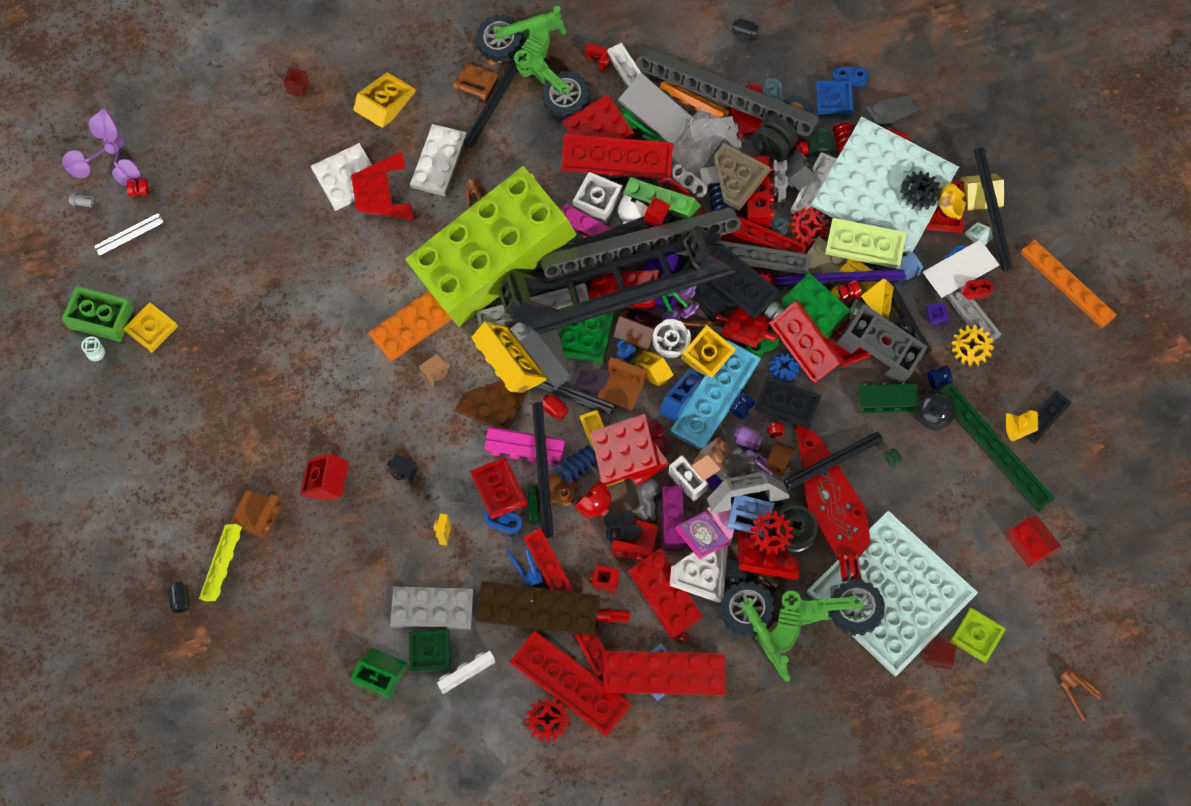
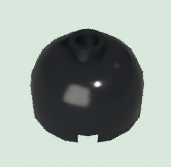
M929 392L918 401L916 417L925 428L937 431L948 427L954 420V404L944 393Z

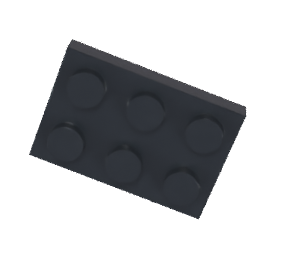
M767 376L754 410L809 430L822 395Z

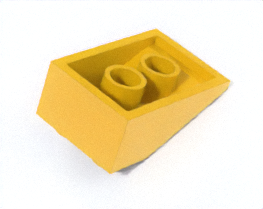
M386 72L357 93L354 111L383 128L396 117L413 96L416 89Z

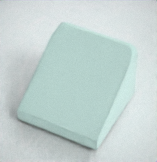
M979 222L965 232V235L974 243L981 240L986 245L993 239L991 228Z

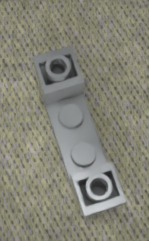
M765 472L725 479L707 498V502L713 514L732 510L731 497L765 490L769 501L772 502L787 499L789 494L783 482Z

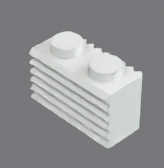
M683 455L669 465V476H671V479H674L676 485L682 486V490H684V493H687L689 499L695 502L707 492L709 483L706 480H702Z

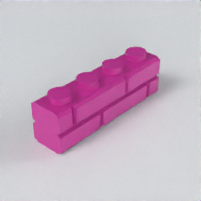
M488 427L485 450H488L490 455L500 456L501 453H506L508 458L519 459L520 456L527 457V461L537 462L534 434ZM546 436L547 461L549 465H556L563 460L566 439Z

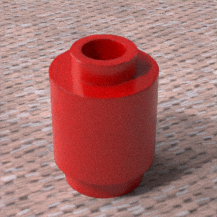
M546 394L541 400L543 411L555 420L561 421L569 412L567 404L554 394Z

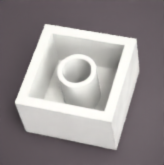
M588 172L573 199V208L606 225L622 197V185Z

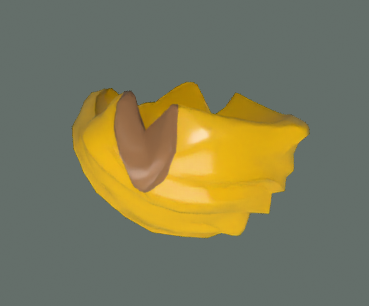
M950 183L941 190L938 203L944 214L951 218L960 219L966 202L962 200L965 193L955 184Z

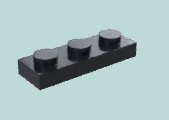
M1056 390L1037 411L1038 430L1025 437L1033 444H1036L1072 402Z

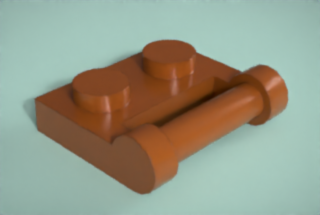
M466 63L458 79L455 80L453 89L457 91L462 90L480 97L481 100L487 101L498 80V74ZM465 82V83L471 84V85H473V86L482 88L483 91L480 90V89L471 87V86H469V85L463 84V83Z

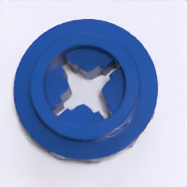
M781 352L776 356L774 355L771 359L769 370L774 378L781 381H790L798 375L799 363L790 353L785 354ZM781 363H789L788 369L783 368L780 370Z

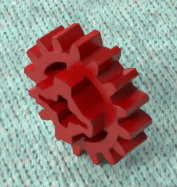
M804 207L801 211H796L795 216L790 218L793 223L789 224V227L793 228L789 233L795 235L793 240L798 239L800 243H804L809 247L814 244L818 237L821 239L826 238L827 234L824 232L828 231L829 228L825 227V224L828 223L827 220H823L825 214L819 215L820 210L813 211V207L808 209Z
M766 511V517L759 514L758 518L760 521H753L756 527L750 528V531L754 532L750 539L756 540L753 546L759 545V552L766 549V555H769L770 551L777 555L778 549L784 552V545H791L788 539H793L794 537L792 534H789L793 527H788L790 520H783L784 514L778 517L777 511L773 515ZM767 520H775L773 524L767 525L763 523ZM781 525L784 527L785 536H784L783 534H781V531H780V526H781ZM773 528L776 530L774 534L777 536L770 538L767 529L771 530ZM758 530L763 533L764 539L762 541L759 538ZM776 541L780 543L777 546H768L770 542Z
M546 697L543 703L538 699L537 706L531 704L532 711L526 712L530 718L525 719V722L531 724L527 727V730L533 731L532 738L538 735L539 742H542L543 738H545L548 744L551 738L557 742L558 735L565 736L563 729L569 730V726L565 723L570 722V717L565 716L569 713L568 709L562 710L564 703L557 705L556 698L549 702V698ZM544 708V710L539 715H536V713L539 710ZM551 708L557 710L560 713V715L555 714L553 711H551ZM547 716L550 717V724H546L544 721ZM535 725H536V726H540L541 728H543V729H544V733L541 732V731H539V730L535 727ZM555 726H560L556 731L552 732Z

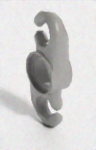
M676 164L671 169L672 178L684 188L691 190L697 197H703L707 193L706 183L697 175L683 167L682 174L677 176L675 173L676 169L682 168V165ZM688 176H692L693 183L687 186L685 179ZM698 186L703 187V191L701 193L696 192V188Z

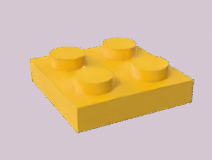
M149 302L123 329L153 353L178 325Z

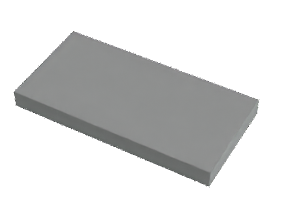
M642 73L635 78L617 100L654 133L659 135L661 139L665 142L673 143V146L689 128L690 122L695 120Z

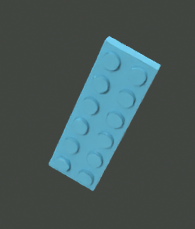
M730 341L727 342L736 349L735 352L712 378L705 375L670 430V434L700 451L709 444L761 360L760 357Z

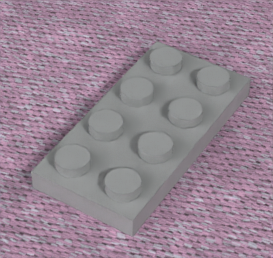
M393 587L390 626L391 628L471 630L474 590L464 588Z

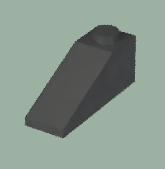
M910 96L881 100L866 107L863 118L881 127H885L918 111V108Z

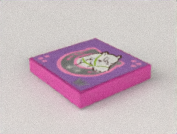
M706 511L677 525L675 528L699 559L728 545L730 542Z

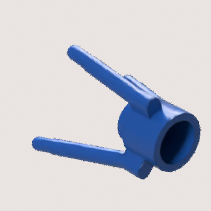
M528 548L525 551L531 570L527 571V576L511 551L508 550L507 554L523 578L525 585L529 584V587L536 588L545 584V578L540 569L535 568Z

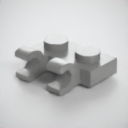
M774 160V196H777V203H785L786 187L788 186V177L785 176L787 160H784V162Z

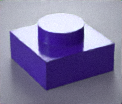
M944 302L925 307L929 325L948 322L949 317Z

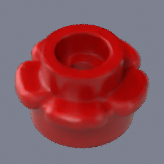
M798 140V144H795L796 149H799L803 155L809 154L806 140Z
M773 422L767 428V433L770 438H780L785 434V426L780 424V422Z

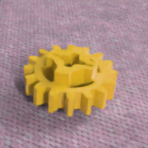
M967 325L966 331L959 329L960 335H954L957 341H952V346L956 347L952 349V352L958 353L955 358L957 360L962 358L961 363L963 365L967 361L969 367L974 362L979 366V361L981 360L986 363L985 357L992 356L989 350H994V346L989 345L993 343V338H988L990 336L989 331L984 333V327L977 330L976 325L973 326V329H970ZM978 335L985 340V343L978 339ZM972 343H975L976 346H974L973 349H970ZM960 349L966 350L967 356H965Z

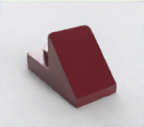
M657 419L648 421L653 441L664 456L670 454L671 449L664 436V427Z

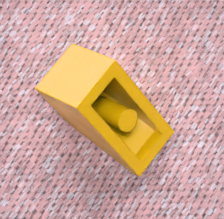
M644 350L631 361L633 365L642 366L646 370V379L659 387L666 384L669 378L673 376L665 359Z

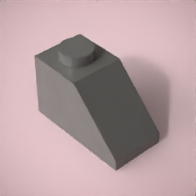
M796 149L787 165L785 173L788 177V184L791 187L795 186L800 191L815 179L816 175L809 160L799 149Z

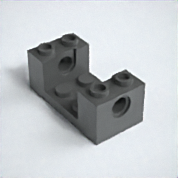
M865 304L854 314L836 343L851 354L858 347H861L889 367L884 376L896 384L903 383L911 376L927 349L926 345ZM886 337L890 341V345L883 344L881 338Z

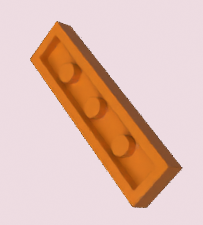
M668 81L661 82L659 89L666 90L670 93L671 97L679 98V102L686 105L690 104L694 106L695 110L710 114V117L713 119L727 117L728 110Z

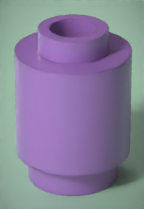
M742 425L741 429L737 428L733 438L736 439V444L751 450H758L763 435Z

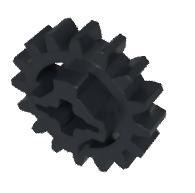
M922 171L918 175L912 172L911 176L907 175L905 181L903 180L900 193H903L901 199H906L905 205L911 204V209L918 207V210L921 211L924 207L928 210L930 205L934 207L936 201L940 198L941 189L938 188L940 182H934L936 177L930 178L929 172L926 175H923Z

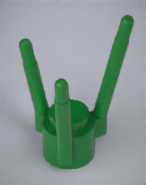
M627 113L623 114L629 121L645 132L642 140L659 142V135L649 130L638 120L636 121Z

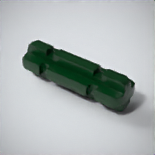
M529 485L527 487L529 495L527 496L529 523H538L537 485Z

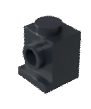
M394 455L393 459L389 460L386 466V471H389L394 479L399 481L404 479L409 486H411L418 470L416 462L398 455Z
M728 560L725 586L731 587L735 584L737 586L740 582H745L747 571L739 570L738 561Z

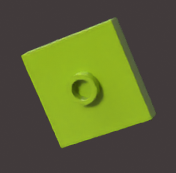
M970 607L950 642L986 664L1006 628Z

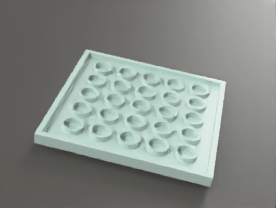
M861 117L811 207L819 209L820 212L832 218L907 232L902 255L906 256L913 252L939 203L936 201L934 207L930 205L928 210L923 207L921 211L918 210V207L911 209V204L906 206L907 200H902L903 193H900L903 180L905 181L907 175L911 176L912 172H915L917 175L920 171L923 172V175L929 172L930 178L936 177L934 182H940L938 188L942 190L945 185L950 184L959 167Z
M887 511L869 529L871 543L859 558L862 580L865 583H872L874 588L877 587L884 598V618L881 620L880 626L876 627L873 632H867L863 636L856 634L853 637L896 677L978 592L893 514ZM839 560L807 590L806 593L814 600L831 598L834 590L844 583L841 580ZM856 595V599L861 600L863 596ZM868 599L864 602V605H872ZM863 610L867 616L872 612V610Z

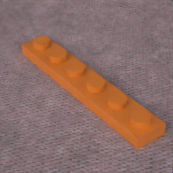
M1035 239L1022 249L1020 254L1102 329L1116 317L1117 314Z

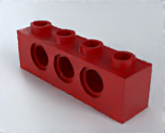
M755 156L752 158L770 167V172L747 200L748 221L762 227H771V219H774V208H771V204H774V193H770V189H774V179L770 178V174H773V163H770L769 156Z

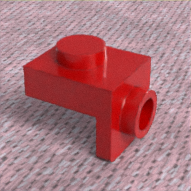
M587 43L585 49L586 59L599 62V71L603 72L605 66L608 67L610 61L608 48Z

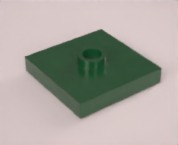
M449 630L409 632L410 673L451 671Z

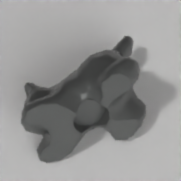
M653 478L647 479L639 486H636L633 482L639 498V505L637 509L633 510V513L644 520L651 517L653 521H656L658 507L655 500L661 497V486Z

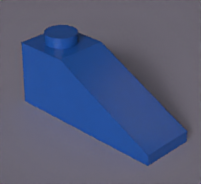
M689 368L667 393L659 413L676 422L705 376Z

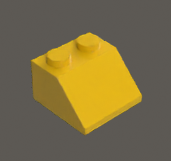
M706 325L682 353L681 359L695 371L712 378L736 349Z

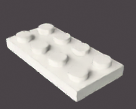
M432 124L410 183L411 188L446 196L467 133Z

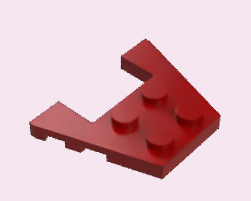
M403 152L392 155L351 175L357 212L414 221L411 203L392 205L387 172L405 169Z

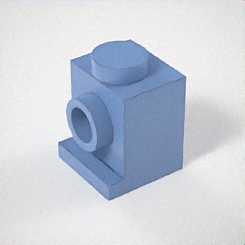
M914 252L902 257L899 269L905 270V279L908 280L915 274L919 276L923 266Z

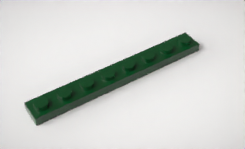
M952 383L939 391L947 395L953 402L955 408L954 418L1038 512L1054 501L1055 498Z

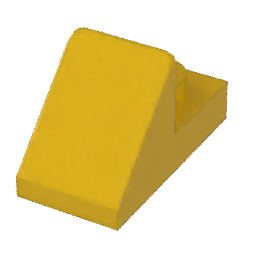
M1030 410L1020 416L1006 413V432L1010 441L1018 440L1038 430V412Z

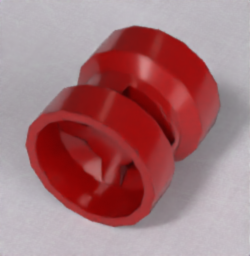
M140 178L139 180L127 179L126 187L129 197L149 195L147 178Z
M856 280L850 281L848 285L842 284L837 286L843 304L850 302L853 298L859 299L862 296Z

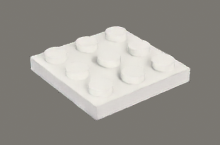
M360 143L312 165L311 169L336 211L355 202L351 175L372 164Z

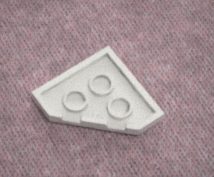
M728 545L701 559L694 552H691L671 567L670 586L718 603L721 602V599L724 598Z

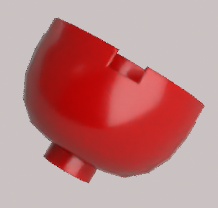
M599 480L573 507L583 517L595 518L598 515L603 517L610 510L608 505L611 502V492Z

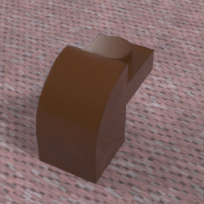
M776 441L767 460L766 467L771 472L784 476L785 471L790 465L795 448Z

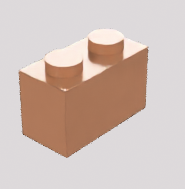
M718 437L701 449L691 467L704 481L721 470L731 450L727 443Z

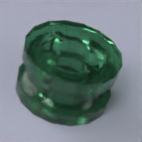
M895 448L890 449V452L886 451L884 453L887 463L892 468L896 467V463H902V458Z

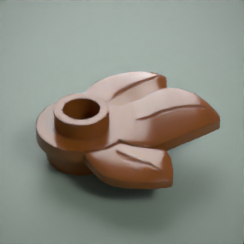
M549 475L551 502H558L562 506L572 504L575 499L574 491L577 488L576 480L572 477L573 483L569 484L567 481L562 480L559 475Z

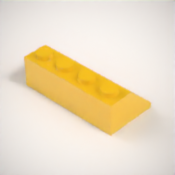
M484 321L471 337L475 342L476 348L484 354L485 360L493 366L496 375L504 381L505 387L509 391L523 393L548 379L507 325Z

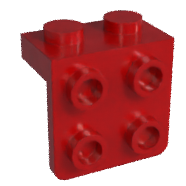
M634 520L633 525L643 528L641 534L631 541L623 540L621 542L613 540L612 555L640 562L653 553L658 526Z

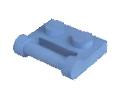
M743 495L735 496L727 529H737L754 534V532L750 531V528L756 526L735 521L736 516L760 521L758 518L759 514L766 517V511H769L770 515H772L774 503ZM767 520L763 523H766L768 525L770 524V520ZM758 530V535L763 538V533Z

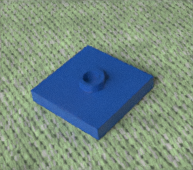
M816 81L817 115H853L852 81Z

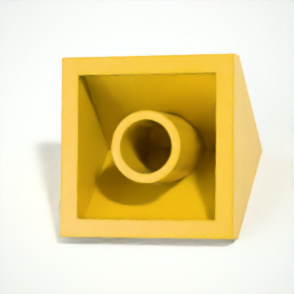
M882 279L861 297L872 310L889 320L894 287L887 280Z

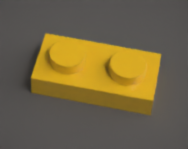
M440 513L439 520L436 519L434 523L435 537L438 538L440 545L447 546L451 525L448 514Z

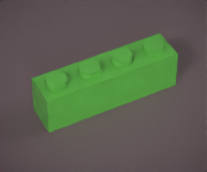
M633 178L629 179L623 195L632 197L631 202L638 200L648 207L652 199L656 197L671 205L668 212L669 215L681 219L697 216L701 207L695 198Z

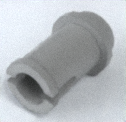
M75 192L70 194L69 204L73 207L78 205L92 208L94 197L78 195Z

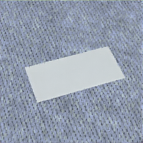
M979 240L923 271V274L941 298L962 287L967 281L974 280L999 266V263L982 241Z

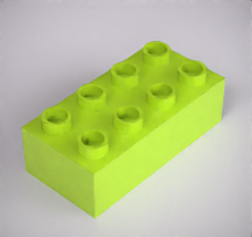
M522 166L405 258V260L460 328L474 317L477 311H481L500 296L499 288L513 270L528 274L540 265V260L543 256L555 253L573 239L576 233L567 217L527 169Z

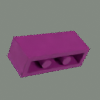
M682 486L662 487L664 550H684L685 541L675 529L677 525L684 522Z

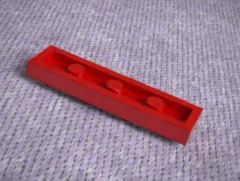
M739 217L741 222L740 228L732 232V235L764 248L802 254L805 253L807 248L805 244Z

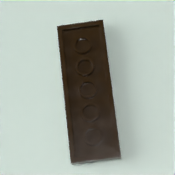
M482 581L475 621L595 637L600 596Z

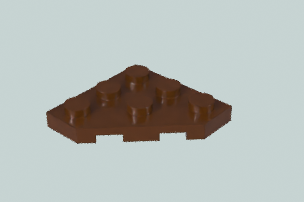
M501 380L463 393L455 411L489 427L509 430L531 389L523 393L511 392L505 387L504 381Z

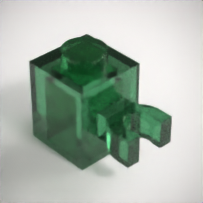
M820 127L819 132H812L810 134L808 157H819L821 152L830 156L831 151H835L836 141H832L833 133H826L827 128Z

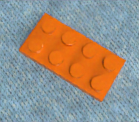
M428 290L372 329L368 334L388 360L392 362L451 321V318Z

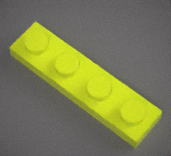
M237 524L224 526L199 599L203 601H216L220 595L223 579L227 575L229 562L233 558L235 545L240 538L241 526Z

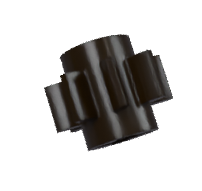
M760 574L757 582L764 586L765 590L770 591L771 589L775 591L781 581V577Z

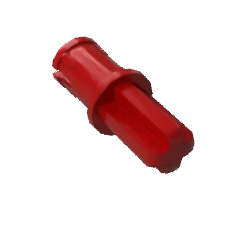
M611 607L598 610L597 621H608L610 623V621L629 622L630 620L629 610H612Z

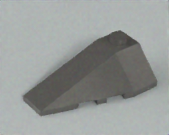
M520 322L510 328L555 389L571 378L562 350V343L559 339L558 329L538 334L532 328Z

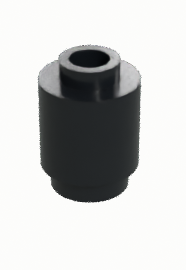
M738 18V21L734 20L731 31H734L736 36L749 40L750 38L755 39L758 25H755V22Z
M183 582L172 583L167 588L169 607L173 613L188 611V606L190 605L188 586L183 584Z

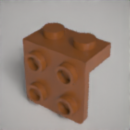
M611 357L608 362V372L599 390L598 398L613 403L617 407L632 411L645 383L646 370L640 365H631L621 358L615 359Z
M248 490L245 492L232 517L231 524H237L242 527L241 530L266 539L268 533L273 528L277 515L281 512L282 502L276 495L271 494L268 498Z

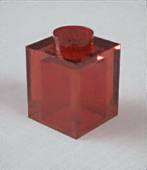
M289 68L284 80L287 94L304 98L310 84L307 72Z
M931 641L924 650V658L927 659L926 665L951 670L955 662L956 645Z

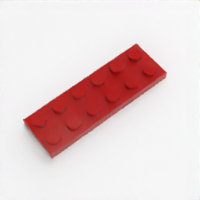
M564 134L561 171L591 172L593 174L654 179L671 177L673 143Z
M536 631L531 634L509 662L511 666L552 697L556 698L557 701L564 703L565 707L606 738L632 704L620 694L603 693V682Z
M603 651V693L726 695L725 654Z

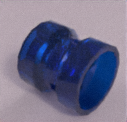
M947 365L941 366L937 371L933 369L927 372L928 381L933 389L939 388L941 384L947 385L953 382L951 370Z
M739 393L736 403L732 404L729 410L734 416L744 420L749 414V409H752L755 405V400L745 393Z

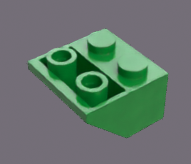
M371 647L359 660L351 681L357 687L391 700L408 662Z

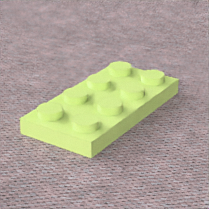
M833 218L825 254L899 269L907 232Z

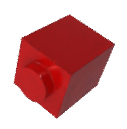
M654 197L646 210L643 220L655 227L662 225L671 205Z

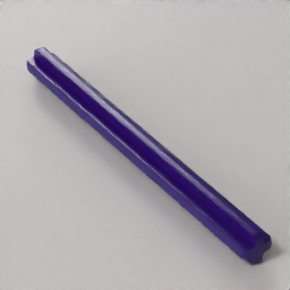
M904 269L811 274L821 284L849 283L853 280L857 282H876L882 279L897 281L905 280L906 277ZM806 274L776 275L774 277L776 280L775 284L777 286L797 285Z

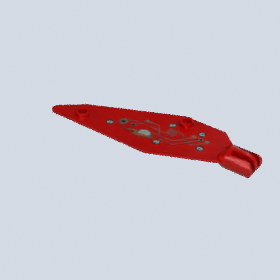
M796 425L802 470L831 455L823 440L813 430ZM836 465L804 482L807 509L815 515L820 530L839 559L842 582H846V580L858 581L862 580L859 558L871 543L866 509L839 465Z

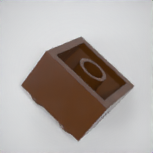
M627 308L619 316L613 337L618 338L619 341L624 339L625 343L634 344L639 349L649 350L653 345L652 337L654 330L664 320L661 317L637 308Z

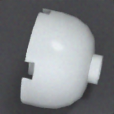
M624 195L618 206L619 217L624 221L622 224L644 217L648 206L638 200L631 202L632 197Z
M666 319L657 325L652 337L653 347L656 352L666 358H676L682 355L691 341L690 331L687 330L681 321L675 319Z

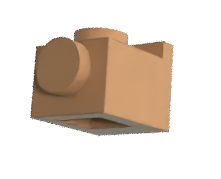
M436 354L420 365L419 370L421 376L432 388L436 380L439 381L445 377L450 365L445 358L441 359Z

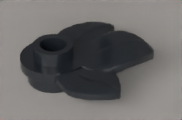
M609 510L604 518V524L607 528L606 538L610 543H613V540L621 542L623 540H634L641 534L643 529L638 525H633L634 515L632 510L622 512L618 516L615 512ZM614 532L619 533V536L613 537L612 534Z

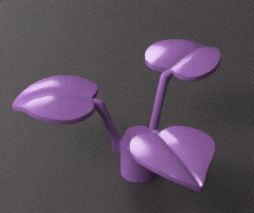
M106 108L100 110L89 121L90 131L96 138H103L105 147L86 159L80 150H71L62 159V165L67 172L74 177L85 178L91 172L88 161L104 151L109 154L117 153L114 161L116 167L112 171L115 180L119 184L126 186L127 179L139 180L142 178L139 168L133 161L121 159L118 162L119 156L122 153L121 148L125 142L118 135L115 122Z

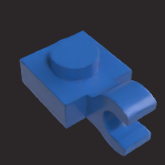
M624 339L617 343L619 351L616 354V358H621L628 363L635 356V347L630 343L626 345Z

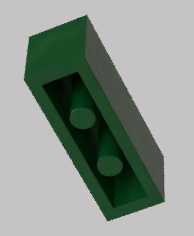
M903 382L900 384L882 383L881 385H873L872 383H864L859 385L857 390L858 414L916 413V407L918 406L917 384Z

